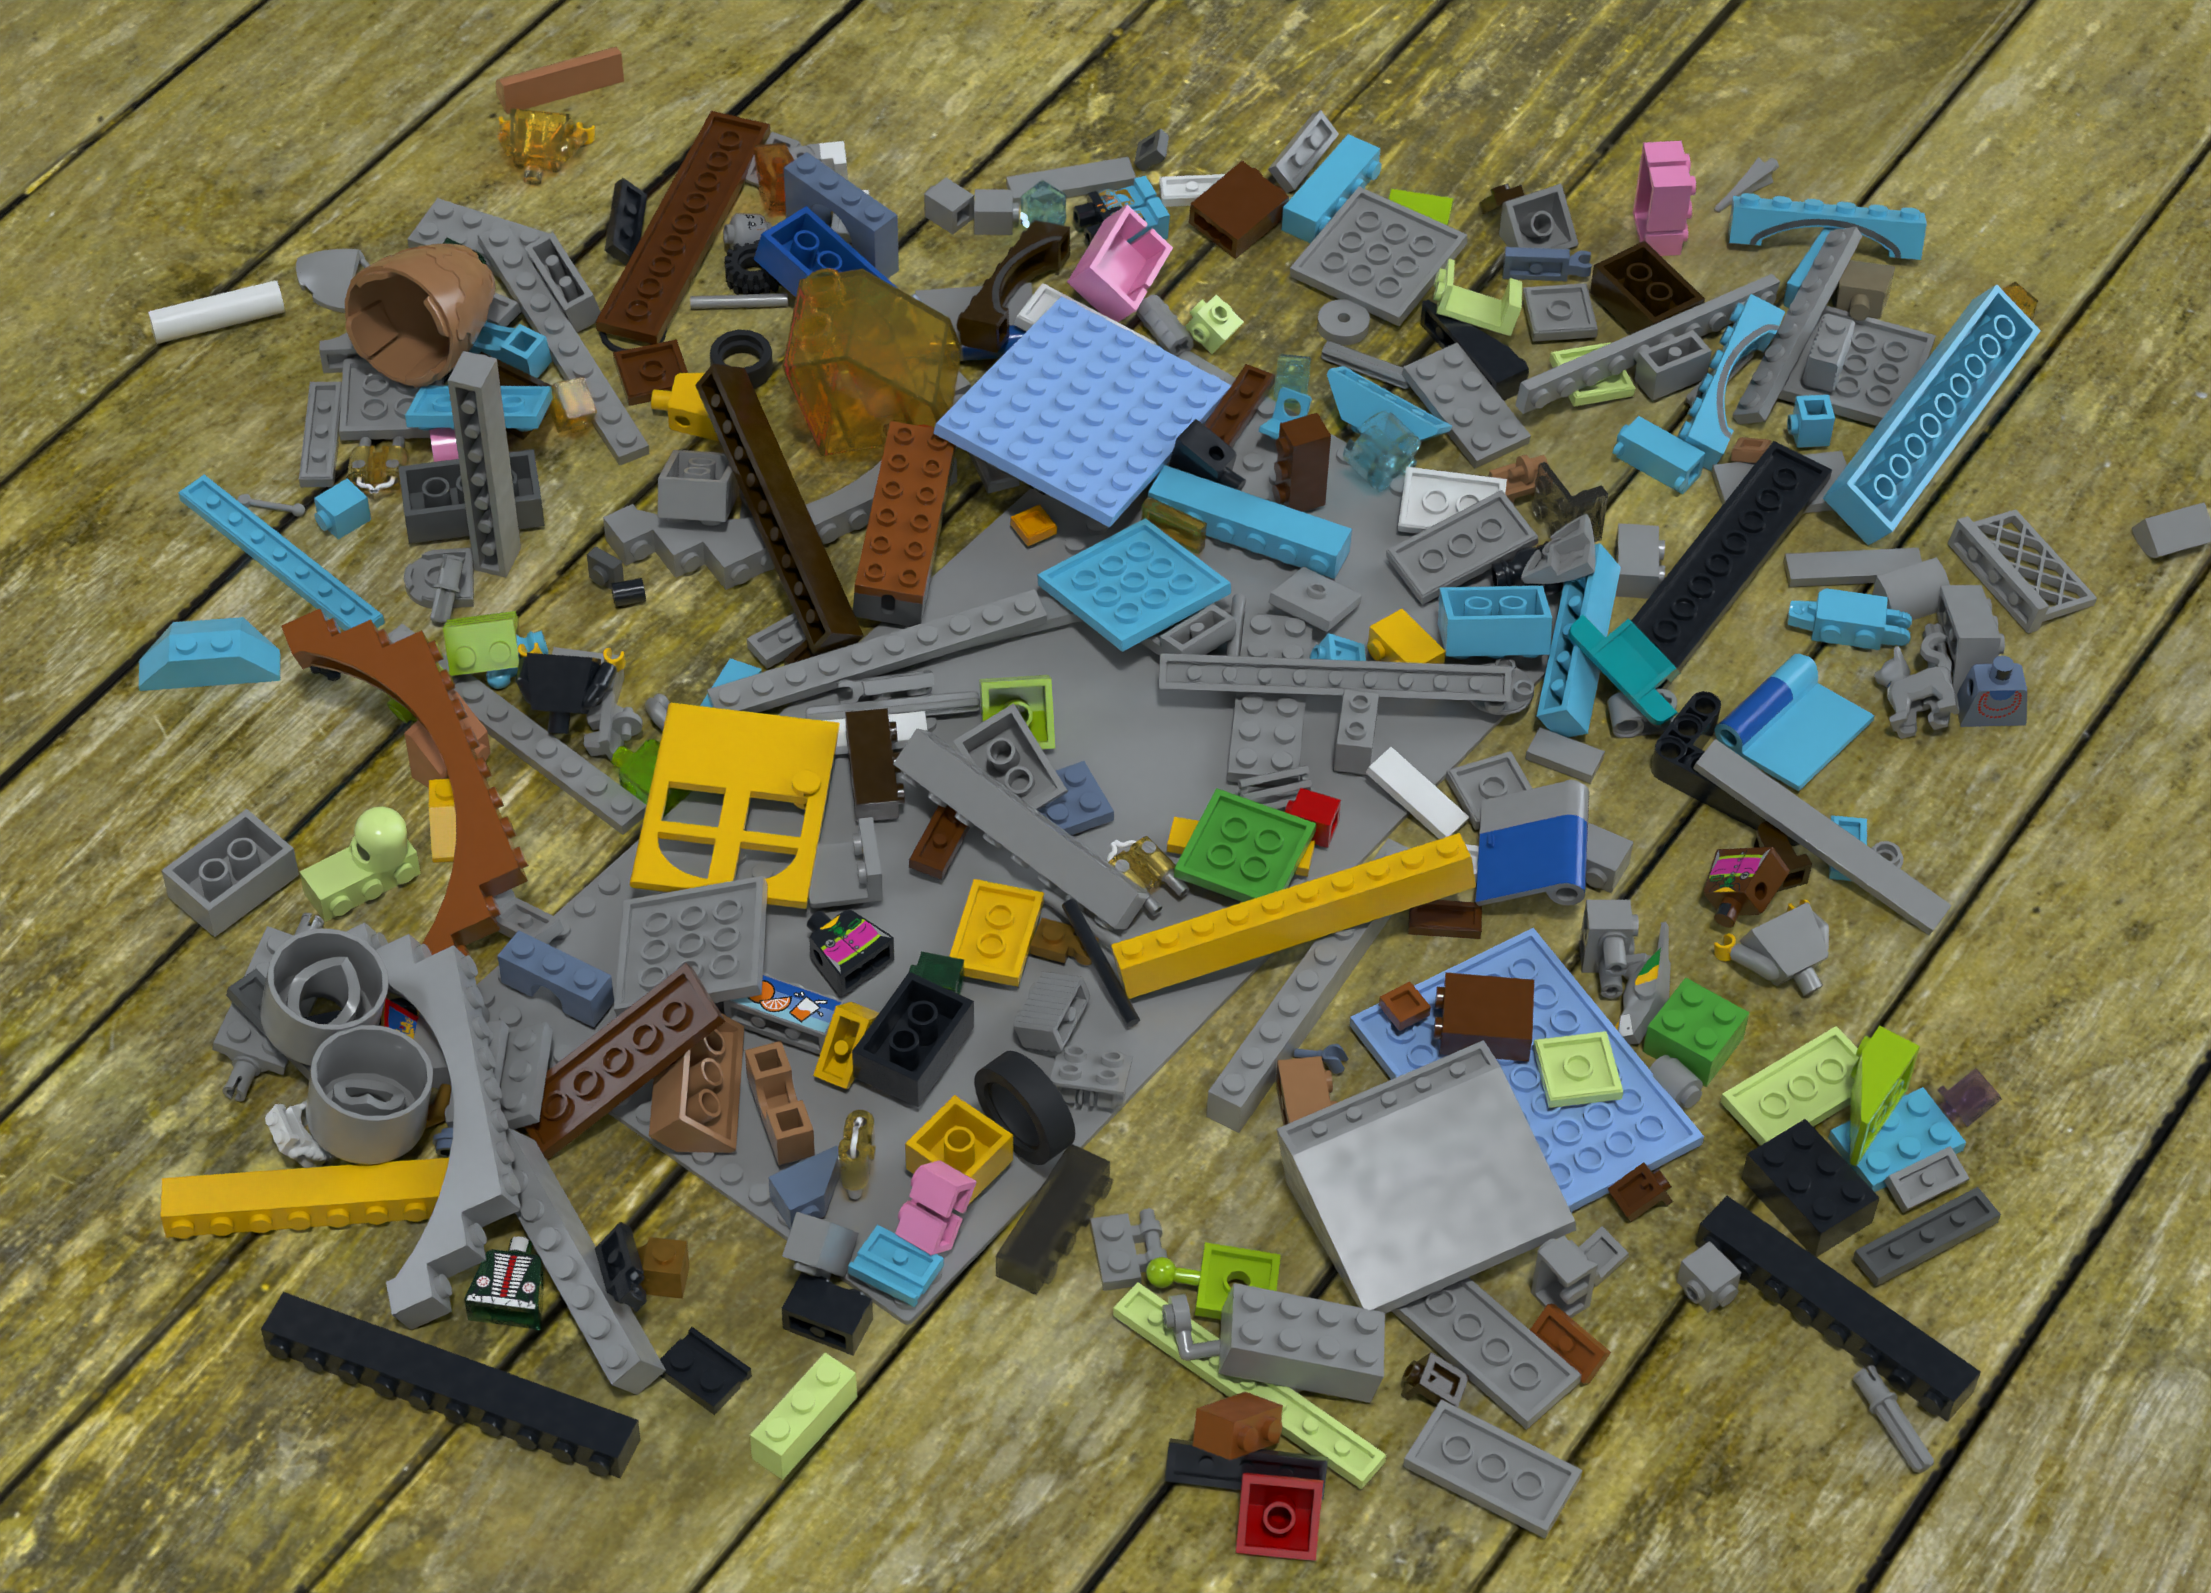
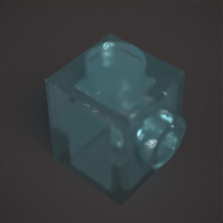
M1041 180L1021 196V224L1028 228L1034 220L1064 225L1066 222V194Z

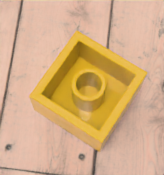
M954 1095L905 1143L906 1169L914 1174L921 1165L939 1160L977 1181L969 1201L970 1204L1013 1161V1134Z

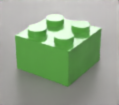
M1685 977L1648 1025L1643 1052L1656 1060L1664 1055L1677 1058L1702 1081L1703 1086L1707 1087L1744 1039L1750 1012Z

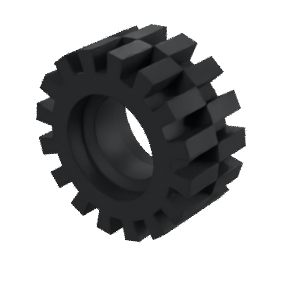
M759 240L754 241V244L744 243V246H740L737 243L733 245L734 250L729 249L727 251V256L724 259L726 282L729 289H733L736 295H739L741 292H743V295L770 294V289L776 292L778 285H782L754 260ZM750 267H761V268H763V269L758 270V271H748V270H745V269L750 268Z

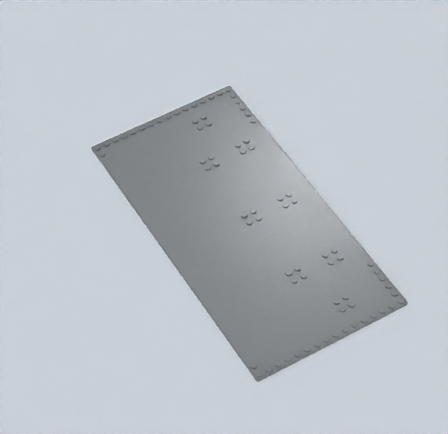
M1185 351L1178 356V358L1190 362L1211 375L1217 376L1220 380L1230 385L1236 379L1190 351ZM1266 396L1232 446V449L1237 454L1232 471L1246 479V483L1241 490L1242 492L1276 503L1272 492V486L1276 484V474L1274 471V463L1277 462L1278 457L1276 440L1272 439L1269 435L1259 432V427L1273 417L1276 401ZM1284 407L1285 412L1289 416H1298L1295 412ZM1330 434L1331 445L1326 503L1324 506L1304 511V513L1352 529L1350 552L1335 579L1326 578L1361 594L1362 598L1360 605L1329 631L1325 632L1313 626L1311 651L1315 645H1319L1324 637L1330 633L1364 644L1366 661H1376L1367 649L1369 627L1401 608L1444 649L1438 627L1439 596L1422 605L1386 557L1387 549L1416 535V533L1398 531L1405 477ZM1159 473L1110 528L1048 494L1042 495L1035 488H1031L931 577L922 623L1032 589L1036 590L1039 598L1050 596L1049 593L1038 586L1037 575L1145 518L1231 582V594L1212 603L1230 615L1233 596L1242 594L1246 597L1245 612L1293 616L1271 605L1268 601L1270 593L1301 568L1147 515L1148 492ZM1040 504L1057 525V534L1027 546L1010 525V517ZM1514 557L1506 560L1507 563L1513 561ZM1491 569L1457 587H1493ZM1563 588L1557 594H1545L1552 615L1551 644ZM882 621L860 642L912 626ZM1084 621L955 651L875 676L930 670L933 672L935 687L926 688V694L915 696L977 691L980 702L979 679L1049 675L1052 678L1055 749L1042 750L1055 771L1085 761L1114 810L1113 821L1071 835L1105 861H1107V857L1112 851L1110 844L1115 840L1122 843L1134 840L1141 845L1146 841H1151L1156 845L1155 851L1174 872V868L1182 855L1167 852V842L1174 816L1199 821L1216 788L1240 796L1238 782L1227 781L1236 692L1159 689L1160 656L1141 644V642L1122 652ZM1228 641L1206 655L1226 656ZM1445 655L1444 664L1484 665L1495 663L1497 659L1487 656H1471L1467 659L1446 657ZM1522 655L1504 656L1512 659L1516 667L1530 677L1534 687L1545 677L1549 655H1539L1535 658H1527ZM850 687L836 688L794 701L778 715L806 719V708L840 704L839 700L849 699L852 696V689ZM906 691L892 692V698L890 699L914 696H906ZM1306 694L1300 766L1308 765L1310 773H1308V776L1312 782L1311 791L1341 799L1339 823L1329 847L1315 845L1308 877L1294 874L1287 888L1362 864L1411 814L1369 775L1334 770L1336 743L1343 702L1342 695ZM862 695L858 702L873 700H871V695ZM1379 697L1371 764L1392 747L1437 787L1446 778L1447 770L1456 768L1507 715L1486 713L1476 708L1469 700ZM981 707L976 712L926 716L927 730L959 752L953 740L982 723ZM903 748L893 749V752L901 753ZM848 753L836 754L834 758L818 845L853 842V834L859 833V822H856ZM901 770V773L896 774V783H903L905 804L899 805V818L873 821L882 871L883 900L811 908L808 898L807 909L767 904L763 972L786 982L798 983L804 988L820 994H830L843 1001L844 1004L854 1002L879 1013L908 972H912L973 1000L974 1028L919 1107L856 1078L849 1089L817 1078L813 1075L820 1055L782 1042L792 1069V1079L797 1100H803L814 1130L815 1155L834 1146H837L845 1155V1152L851 1147L852 1140L851 1132L845 1135L846 1121L850 1120V1123H852L856 1117H865L869 1122L870 1149L868 1151V1165L862 1168L861 1197L858 1199L849 1197L845 1164H842L841 1173L826 1215L820 1219L859 1233L850 1262H853L857 1257V1252L877 1225L893 1233L896 1232L899 1224V1211L905 1202L912 1199L909 1197L912 1189L911 1179L913 1173L906 1169L905 1143L954 1095L984 1114L974 1086L975 1075L981 1068L1002 1053L1011 1050L1028 1057L1050 1078L1057 1052L1044 1051L1043 1049L1039 1051L1036 1048L1033 1050L1030 1047L1026 1049L1022 1046L1014 1029L1015 1015L1019 1010H1023V1004H1026V999H1029L1030 987L1033 983L1038 982V977H1041V971L1082 976L1090 993V998L1064 1047L1076 1045L1091 1051L1105 1052L1113 1050L1123 1055L1133 1056L1124 1090L1125 1106L1275 952L1129 999L1140 1018V1021L1131 1027H1127L1093 963L1091 965H1082L1073 956L1068 955L1066 962L1062 963L1030 954L1029 950L1018 987L947 973V961L973 879L1039 892L1045 887H1050L1038 879L1040 873L1029 866L1026 869L1010 858L1012 852L1003 845L1001 848H997L987 842L982 837L985 832L976 825L973 828L970 827L942 880L909 868V858L939 805L928 797L930 791L921 784L919 787H915L905 781L900 776L903 772ZM1255 784L1247 786L1249 793L1277 786ZM1300 789L1253 799L1252 801L1263 804L1295 797ZM692 791L663 817L662 821L718 827L725 794ZM751 798L744 831L800 837L805 810L796 807L792 802ZM1286 807L1278 808L1277 810L1285 812ZM658 838L662 854L673 866L687 874L708 879L714 845ZM639 840L554 915L560 919L564 931L553 938L548 944L610 974L612 977L614 1003L623 901L667 893L632 888L629 885ZM1135 846L1117 847V854L1113 857V861L1126 860L1130 866L1129 870L1163 907L1157 915L1153 916L1143 905L1126 930L1113 928L1111 932L1123 940L1242 903V901L1184 880L1182 881L1189 890L1184 896L1180 897L1165 881H1161L1135 854L1137 850ZM741 848L735 880L763 875L765 879L775 876L786 869L796 855ZM1058 886L1056 889L1050 888L1066 900L1068 894ZM1043 903L1036 930L1042 917L1071 925L1069 919L1046 903ZM1086 907L1084 910H1081L1091 918H1094L1096 915ZM844 910H853L894 938V960L849 993L840 997L810 956L809 937L813 932L807 927V921L817 911H823L832 920ZM1099 941L1103 953L1122 985L1112 949ZM499 965L477 984V988L482 994L484 1005L490 1012L489 1022L503 1020L509 1027V1032L544 1021L553 1029L547 1070L555 1066L617 1017L613 1003L595 1027H592L563 1013L559 998L543 986L531 997L502 983ZM716 1002V1007L720 1013L724 1014V1002ZM744 1028L736 1150L731 1153L676 1152L649 1137L654 1078L609 1112L611 1116L786 1241L788 1240L790 1229L770 1199L768 1177L808 1158L778 1165L747 1078L745 1050L778 1042L779 1040ZM1077 1089L1075 1103L1066 1102L1075 1125L1076 1134L1072 1145L1044 1165H1034L1013 1151V1161L967 1206L966 1212L960 1213L952 1209L953 1214L963 1219L951 1250L937 1254L944 1258V1266L927 1291L921 1294L915 1307L848 1274V1269L845 1277L835 1276L852 1288L863 1292L867 1297L872 1298L873 1303L905 1325L913 1323L1123 1107L1116 1106V1109L1097 1107L1098 1092L1095 1095L1094 1106H1089V1090H1085L1083 1104L1080 1105L1078 1104L1079 1089Z

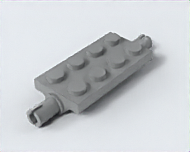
M303 913L294 935L307 930L322 929L324 925L323 919L315 915L310 926L309 921L312 913ZM267 926L244 976L257 968L266 978L273 954L283 942L294 935ZM318 997L308 998L299 1003L300 1013L304 1017L310 1016ZM232 1002L213 1042L212 1050L227 1055L232 1061L234 1068L222 1092L227 1098L231 1099L237 1088L236 1091L238 1093L235 1101L241 1102L245 1100L254 1076L268 1070L284 1075L289 1060L273 1046L269 1039Z

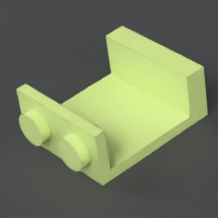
M1448 259L1445 269L1439 268L1434 282L1436 289L1433 300L1437 301L1436 313L1511 336L1522 308V281L1510 278L1503 298L1499 300L1453 285L1455 260Z

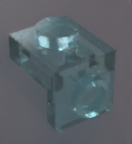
M1280 354L1278 356L1274 398H1278L1279 391L1283 387L1308 395L1311 367L1310 357ZM1289 398L1285 401V403L1291 404L1299 403L1297 400L1292 398Z

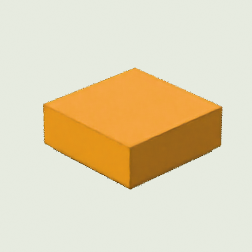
M1040 504L1010 517V525L1027 546L1057 534V525Z

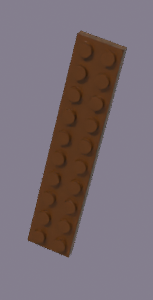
M710 112L596 320V331L649 344L660 342L746 181L745 179L755 152L760 153L770 136V124L720 112Z

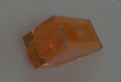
M785 143L754 145L760 195L769 211L784 212L786 211L784 167L793 162L794 159Z

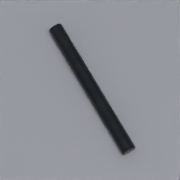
M1074 899L1067 900L1062 904V908L1127 1027L1136 1025L1140 1018Z

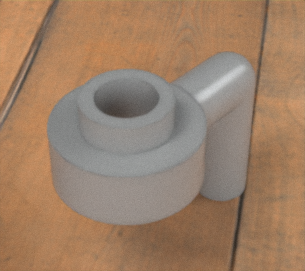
M1186 1295L1169 1296L1168 1304L1162 1305L1163 1320L1166 1329L1172 1328L1174 1335H1176L1181 1359L1189 1361L1219 1356L1220 1339L1193 1344L1191 1316Z

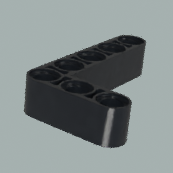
M1706 691L1695 693L1657 740L1651 772L1655 778L1757 831L1758 826L1767 820L1693 769L1696 762L1705 752L1702 750L1715 733V727L1718 724L1721 710V701L1715 694ZM1787 837L1791 846L1799 845L1791 837Z

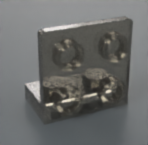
M1546 462L1540 463L1538 465L1537 478L1535 479L1534 501L1532 502V510L1536 518L1544 522L1552 536L1563 526L1587 514L1591 521L1594 542L1602 540L1608 493L1603 486L1600 485L1590 490H1583L1572 496Z

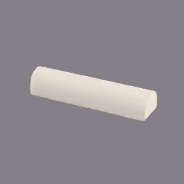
M276 280L152 310L148 313L155 342L159 344L285 313V308Z

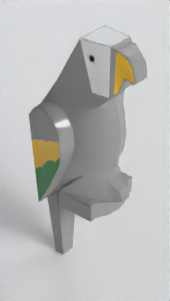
M1661 922L1658 948L1655 954L1652 956L1646 955V953L1626 955L1627 971L1623 976L1628 982L1623 993L1624 1011L1618 1019L1615 1028L1628 1044H1639L1647 1032L1648 1025L1669 999L1671 962L1669 961V926L1666 922Z

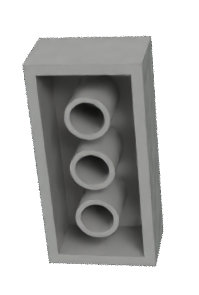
M1234 1283L1221 1314L1219 1374L1291 1388L1297 1386L1296 1389L1371 1403L1384 1377L1385 1312Z

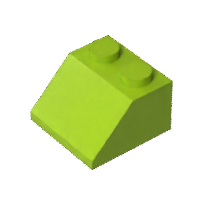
M1049 675L979 679L982 722L1014 703L1042 749H1055L1052 678Z

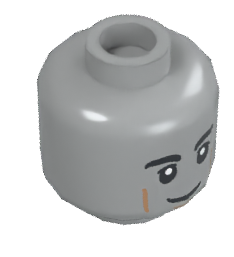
M737 213L731 218L730 223L724 226V243L729 244L732 250H734L733 245L737 243L740 246H744V243L754 244V241L760 240L761 234L770 229L772 225L770 222H766L765 217L761 214Z

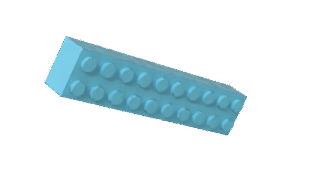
M1997 284L1970 302L1823 497L1831 508L1868 546L1893 532L2041 331Z

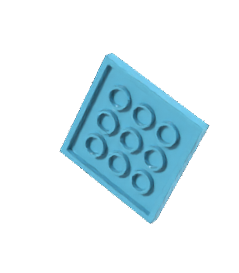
M1146 518L1037 575L1038 586L1122 652L1231 594V582Z

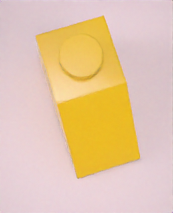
M450 779L429 780V821L433 863L453 862L456 845V812Z
M854 1002L836 1006L813 1076L849 1089L855 1079L853 1077L852 1051L876 1019L879 1012Z

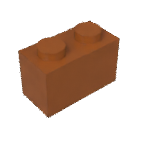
M1243 1392L1196 1408L1193 1446L1232 1460L1279 1443L1283 1427L1281 1421L1283 1405L1248 1392Z

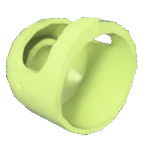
M373 807L364 811L357 819L354 828L355 836L352 838L349 846V852L352 853L353 861L363 870L374 873L386 872L398 867L405 860L407 854V828L405 820L397 811L388 807ZM359 845L369 853V861L363 860L359 855Z

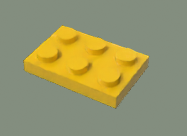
M973 879L947 961V973L1018 987L1043 907L1044 892Z

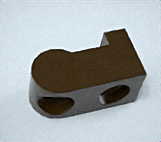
M1768 821L1761 823L1757 829V838L1753 848L1773 847L1790 870L1777 892L1808 884L1812 862L1807 854L1797 856L1787 839L1788 835Z

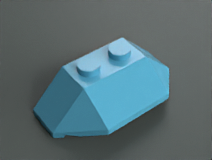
M1345 366L1328 370L1327 377L1341 419L1351 424V429L1356 433L1365 436L1371 435L1378 439V444L1385 449L1395 451L1399 448L1412 446L1450 432L1452 428L1451 424L1429 414Z
M243 617L173 622L139 660L138 687L139 691L280 681L281 654L280 650Z

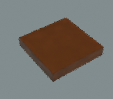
M677 339L613 352L614 363L629 406L651 402L654 389L672 391L675 376L679 373H688Z

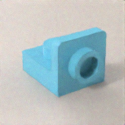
M1328 633L1319 645L1314 646L1310 659L1366 661L1365 646L1362 643Z

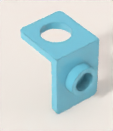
M1286 387L1281 388L1273 417L1259 427V432L1269 435L1274 440L1278 439L1280 423L1307 416L1312 398ZM1289 398L1297 400L1301 406L1300 414L1296 417L1289 416L1284 410V402Z

